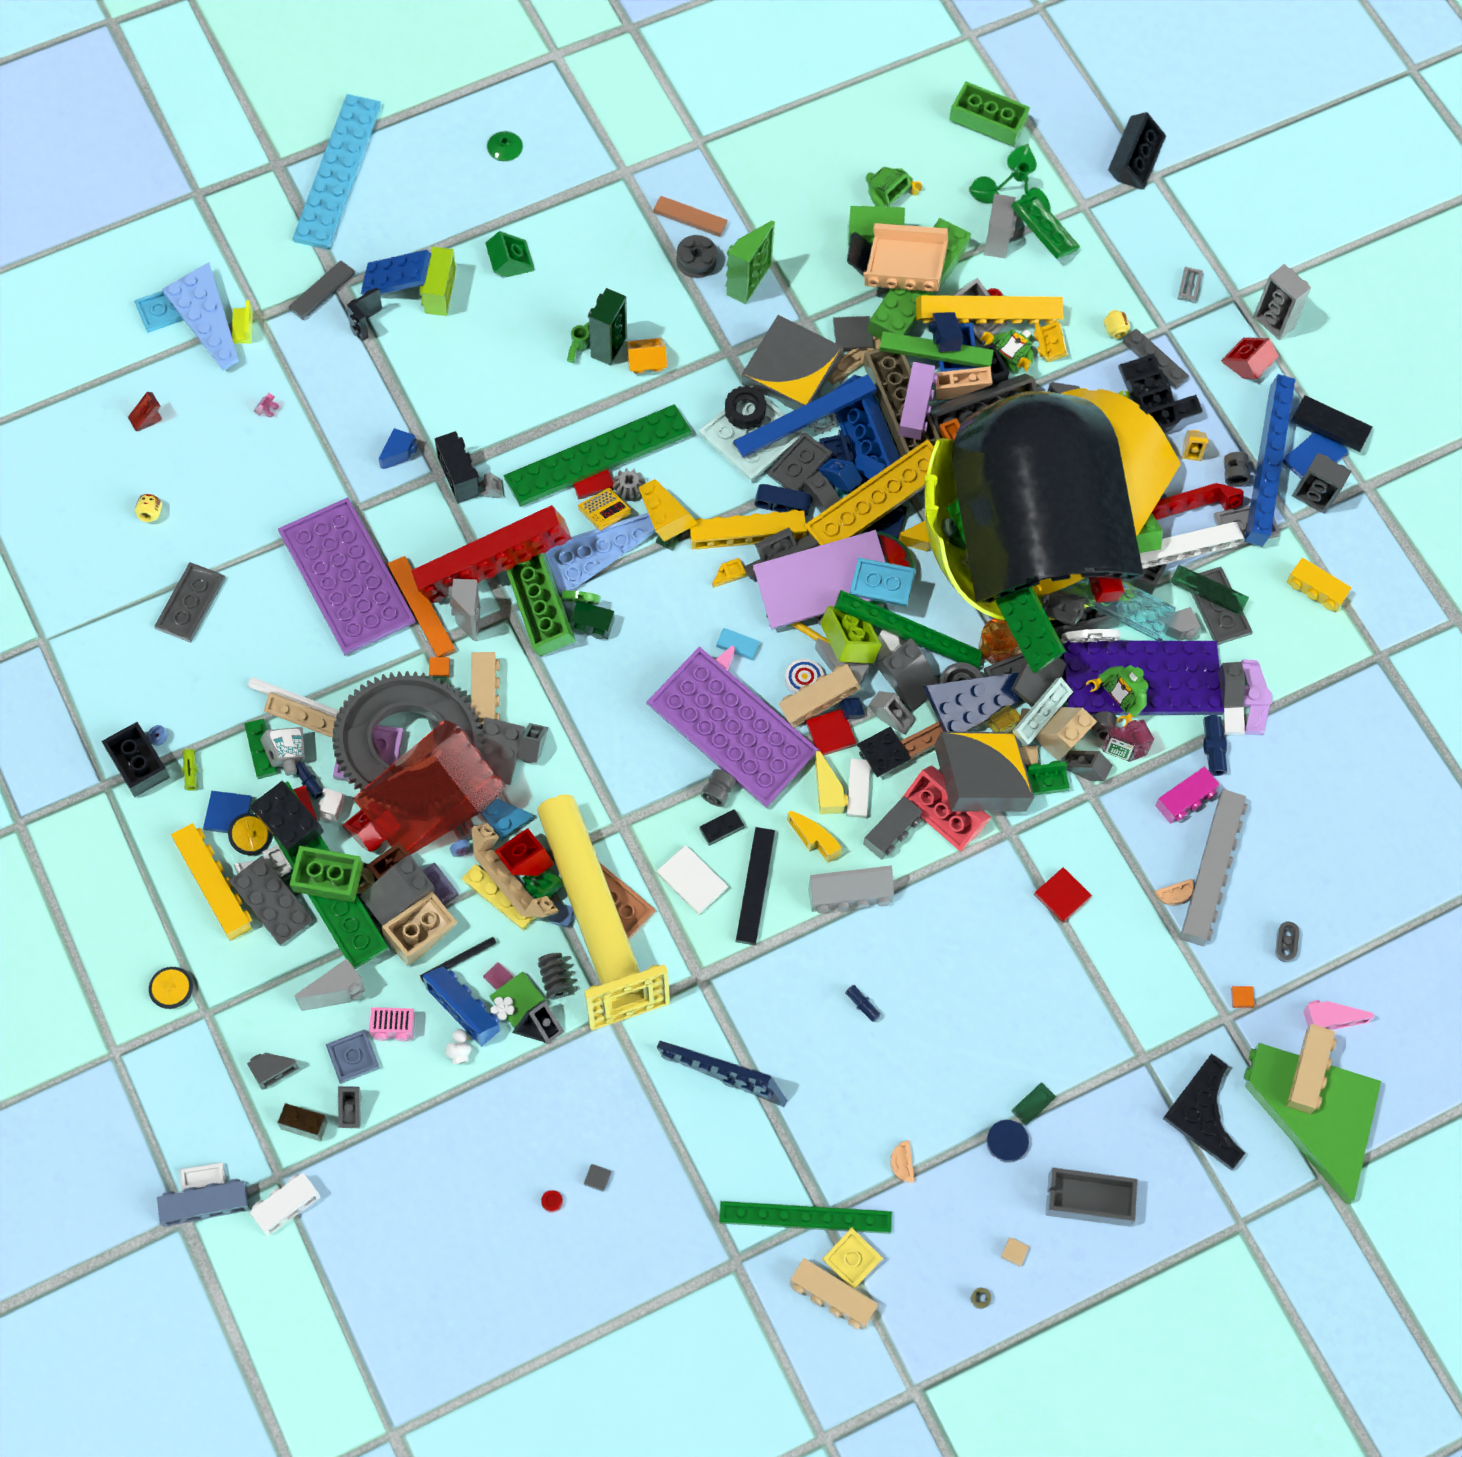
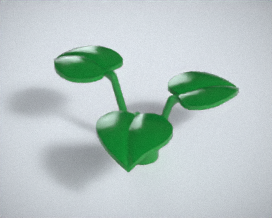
M1029 144L1020 146L1009 154L1007 165L1014 172L998 187H996V183L992 178L981 176L975 179L968 188L970 194L976 200L990 204L993 203L994 194H999L997 190H1000L1014 177L1018 182L1024 181V192L1026 194L1022 195L1021 199L1036 194L1050 211L1049 200L1042 190L1033 187L1028 191L1029 178L1027 176L1036 169V160Z

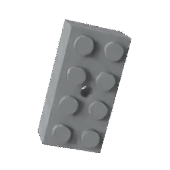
M1284 263L1269 275L1253 318L1280 341L1295 328L1312 287Z

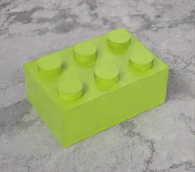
M434 246L431 248L425 284L420 285L419 292L422 296L421 306H424L425 314L447 316L456 275L454 249Z
M827 606L820 625L838 662L874 663L881 648V643L871 624L837 610L834 606Z

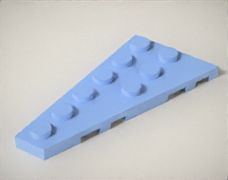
M209 262L162 289L164 296L223 371L239 362Z
M645 513L613 523L601 531L595 529L573 536L564 545L549 549L545 554L560 597L562 598V591L574 590L653 535L656 531L649 514Z

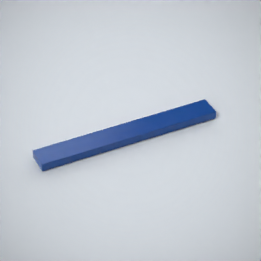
M866 374L734 440V444L741 457L745 458L877 392V388L869 375Z

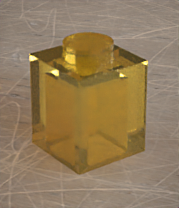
M1008 705L990 716L988 726L993 732H1012L1020 722V715Z

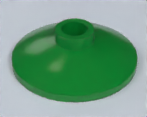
M510 131L497 132L487 142L489 155L495 160L502 162L516 159L523 149L521 138Z

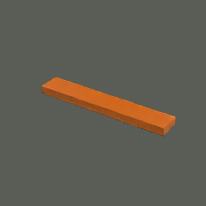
M403 556L387 563L436 657H445L456 652L430 601L418 591L411 571L412 568L406 557Z

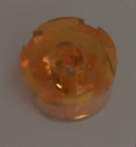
M995 618L988 621L982 629L978 647L982 652V656L990 664H995L1014 656L1017 652L1018 644L1006 621Z

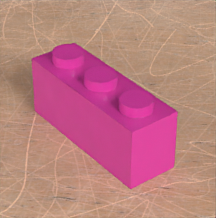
M1204 766L1158 798L1155 806L1170 824L1175 820L1179 822L1186 817L1189 810L1195 811L1202 805V801L1205 799L1211 800L1215 797L1220 784Z

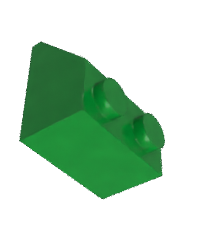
M498 231L485 243L494 273L511 277L535 270L525 239Z

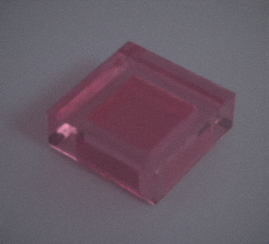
M497 962L483 975V978L495 990H498L509 982L513 976Z

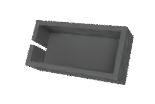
M1052 1167L1048 1175L1047 1192L1049 1194L1046 1200L1045 1216L1131 1227L1135 1222L1138 1179Z

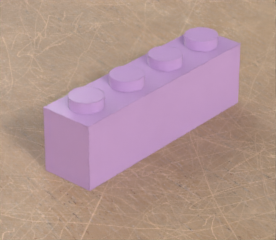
M913 362L898 436L921 440L922 433H926L928 422L924 420L925 417L930 415L931 406L928 405V401H932L934 390L931 389V386L936 385L938 374L934 373L935 366Z

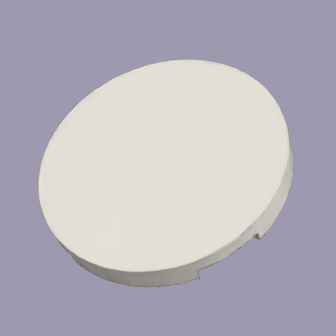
M1115 629L1079 630L1061 634V640L1063 643H1067V641L1081 643L1113 642L1121 638L1120 630Z

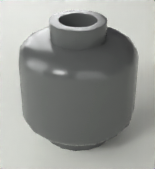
M1101 711L1093 716L1097 721L1092 727V733L1095 737L1106 741L1117 734L1118 723L1115 714Z

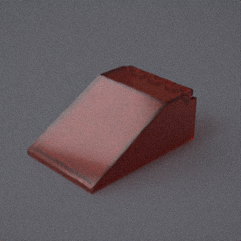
M444 720L352 798L391 847L400 842L411 855L478 815L503 794L501 791L506 787L504 782L497 774L491 776L495 771L485 758L479 761L483 755L473 743L469 744L471 742L470 738L459 725Z

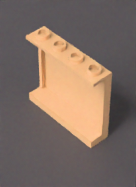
M875 223L874 241L867 272H864L865 286L938 292L948 245V228Z

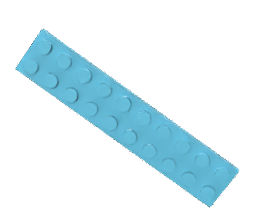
M346 94L293 235V242L329 250L381 109V101Z

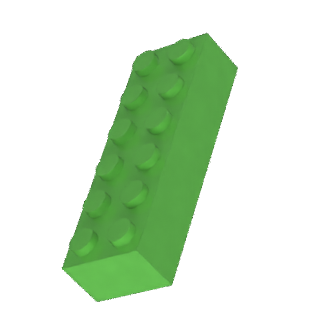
M538 554L529 561L521 562L514 565L512 569L506 570L535 652L541 657L575 642L576 640L546 554Z

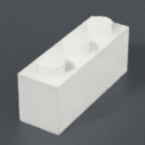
M304 1173L300 1175L295 1174L284 1187H278L270 1193V1197L265 1201L261 1200L254 1204L250 1214L268 1237L318 1200L320 1195Z

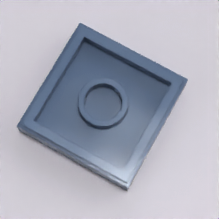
M365 1029L326 1044L340 1084L380 1069Z

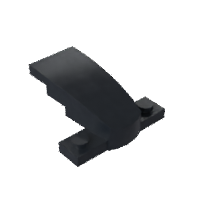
M1154 354L1125 362L1118 366L1132 401L1137 403L1143 412L1149 413L1164 433L1172 430L1182 419L1203 412L1197 394L1174 401L1171 387L1167 385L1162 369L1159 370Z

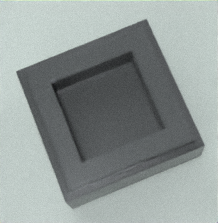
M591 1164L584 1181V1186L604 1192L611 1175V1170Z

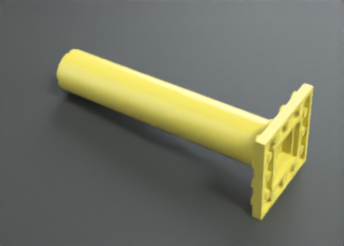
M562 794L557 795L556 798L551 797L540 804L537 813L601 985H593L584 991L588 1023L591 1031L669 1005V981L666 965H653L648 970L640 972L574 796Z

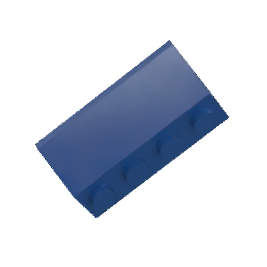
M440 967L423 975L426 990L481 1047L500 1031L499 1019L493 1013L488 1014L484 1003L478 998L475 1000L470 995L472 994L471 990L465 984L461 985L457 981L458 977L451 969L447 971L444 967Z

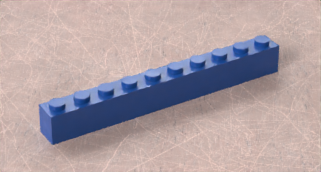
M1277 374L1269 389L1244 541L1261 547L1264 546L1271 536L1296 380L1281 374Z

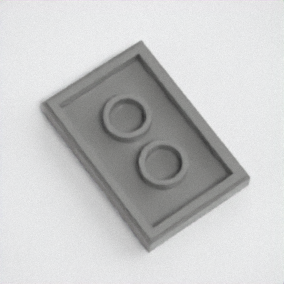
M1250 505L1214 513L1213 517L1216 525L1237 522L1245 539ZM1274 517L1269 539L1280 536V531Z

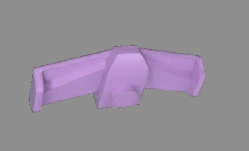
M1244 659L1241 662L1248 685L1244 689V707H1250L1245 734L1264 735L1269 708L1272 704V693L1267 688L1259 662L1257 660Z

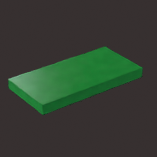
M1036 194L1014 201L1011 205L1014 211L1056 259L1074 253L1080 248V245Z

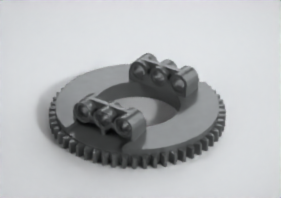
M398 671L397 677L390 672L389 678L382 674L381 680L374 677V683L368 680L366 686L361 684L360 691L355 689L354 696L349 694L348 701L344 700L343 707L339 709L340 714L337 713L336 721H334L335 728H333L332 736L334 757H337L336 763L340 764L339 770L344 771L343 777H349L348 783H355L354 789H361L360 794L366 793L367 799L373 797L375 803L381 801L383 806L390 804L391 808L394 805L399 806V809H402L403 806L407 807L408 810L414 806L418 809L422 805L424 808H427V804L435 806L436 801L443 803V798L449 800L450 794L456 795L457 789L462 790L463 784H468V778H473V772L477 770L476 765L480 763L479 758L482 756L481 751L483 749V737H481L483 730L481 729V722H478L479 716L475 715V708L470 709L471 702L465 703L467 697H460V690L454 693L455 686L447 688L448 682L440 684L441 678L433 681V675L426 679L425 673L418 677L417 672L410 676L409 671H406L405 676H402L401 672ZM399 712H415L428 718L430 728L435 735V740L439 750H441V754L434 762L421 769L402 770L392 767L381 759L372 737L376 726L386 717Z

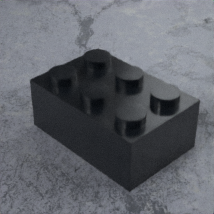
M456 431L434 438L437 458L457 504L478 497V489L480 488L479 475L476 468H473L471 465L472 459L469 452L466 453L464 449L466 446L463 438L458 437Z
M138 721L101 741L134 798L170 778L166 767Z
M283 780L250 805L255 815L291 857L298 853L299 846L306 847L324 832L319 822Z

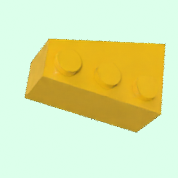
M656 479L638 487L654 529L664 542L698 524L690 513Z

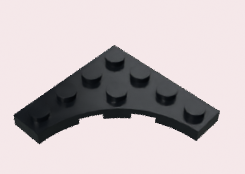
M1211 1053L1163 1117V1120L1232 1171L1245 1152L1235 1144L1221 1124L1217 1094L1221 1079L1228 1065Z

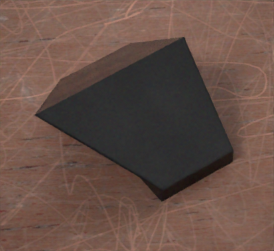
M542 1000L526 1012L512 1033L549 1044L564 1033L547 1002Z

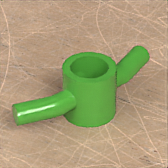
M589 322L584 326L577 325L571 330L572 344L567 357V361L570 363L574 362L577 350H586L590 345V339L588 338L590 331L588 329Z

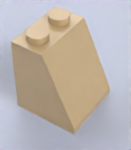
M1060 707L1034 739L1056 760L1060 761L1097 721L1083 708Z

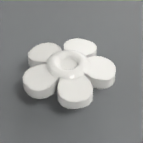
M497 997L494 1000L497 1006L491 1007V1013L497 1015L500 1020H505L507 1014L512 1015L515 1011L514 1007L511 1006L513 1000L510 997H506L504 1001L501 997Z

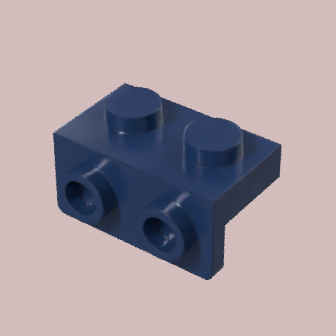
M842 429L838 430V435L819 439V443L833 453L831 458L854 462L853 453L848 450L847 435L844 436Z

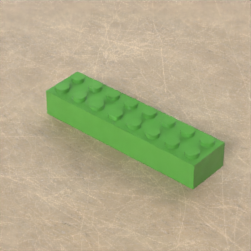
M939 218L933 226L934 228H948V245L939 290L969 247L972 234L942 218ZM890 289L870 318L867 332L880 340L882 332L909 336L919 321L916 320V298L921 295L936 296L938 292Z

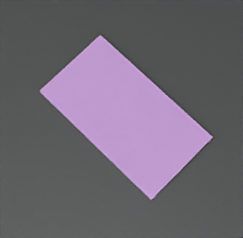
M876 530L753 565L771 630L824 615L827 606H835L840 590L847 593L850 592L858 557L886 563ZM861 598V599L866 600V601H868V602H869V601H873V600Z

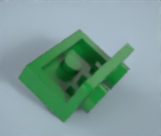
M1057 760L1043 765L1034 763L1027 767V774L1034 796L1069 791L1070 787L1066 773L1067 762Z

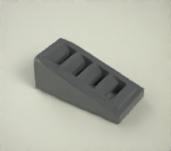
M1168 563L1157 565L1160 569L1154 566L1143 569L1144 575L1137 578L1134 589L1151 596Z

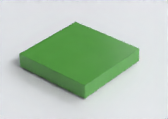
M523 971L489 996L493 1003L497 997H501L503 1001L506 997H510L513 1000L511 1006L514 1007L515 1011L512 1015L507 1014L506 1019L514 1029L527 1011L542 1000H545Z

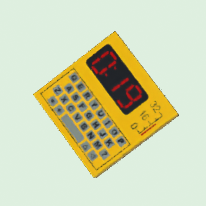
M610 488L578 504V510L599 531L631 514V509Z

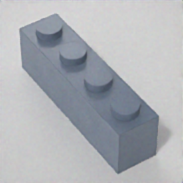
M232 1179L227 1181V1184L222 1185L218 1183L207 1184L206 1188L201 1189L190 1187L180 1193L169 1191L163 1193V1196L157 1197L159 1221L163 1227L250 1211L247 1185L244 1180L240 1181V1179Z

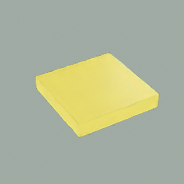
M852 1227L822 1258L845 1283L854 1289L883 1259Z

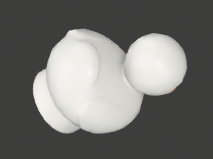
M462 1029L455 1030L453 1033V1040L457 1044L449 1042L446 1046L445 1054L452 1060V1065L469 1061L468 1055L471 1052V1046L465 1043L469 1036Z

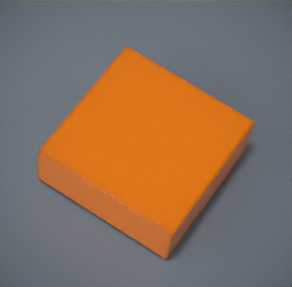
M430 657L429 676L433 675V678H449L450 658Z
M1253 986L1231 987L1233 1008H1254Z

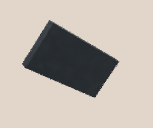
M1304 395L1291 419L1293 422L1358 452L1361 451L1373 426L1306 395Z

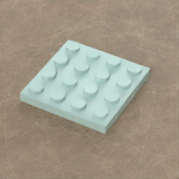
M766 398L765 418L757 427L739 429V427L733 426L732 423L728 422L724 409L698 432V435L750 482L754 481L781 458L804 432L799 430L742 458L734 444V440L784 416ZM742 400L738 402L736 409L742 415H749L753 413L755 406L749 400Z

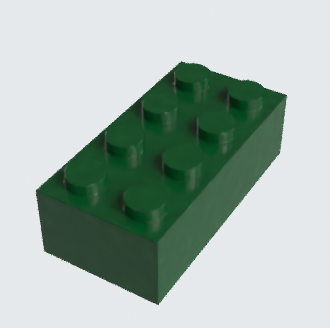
M606 288L603 294H599L596 306L591 308L588 313V329H590L588 338L590 339L589 349L591 351V358L611 366L627 339V296Z

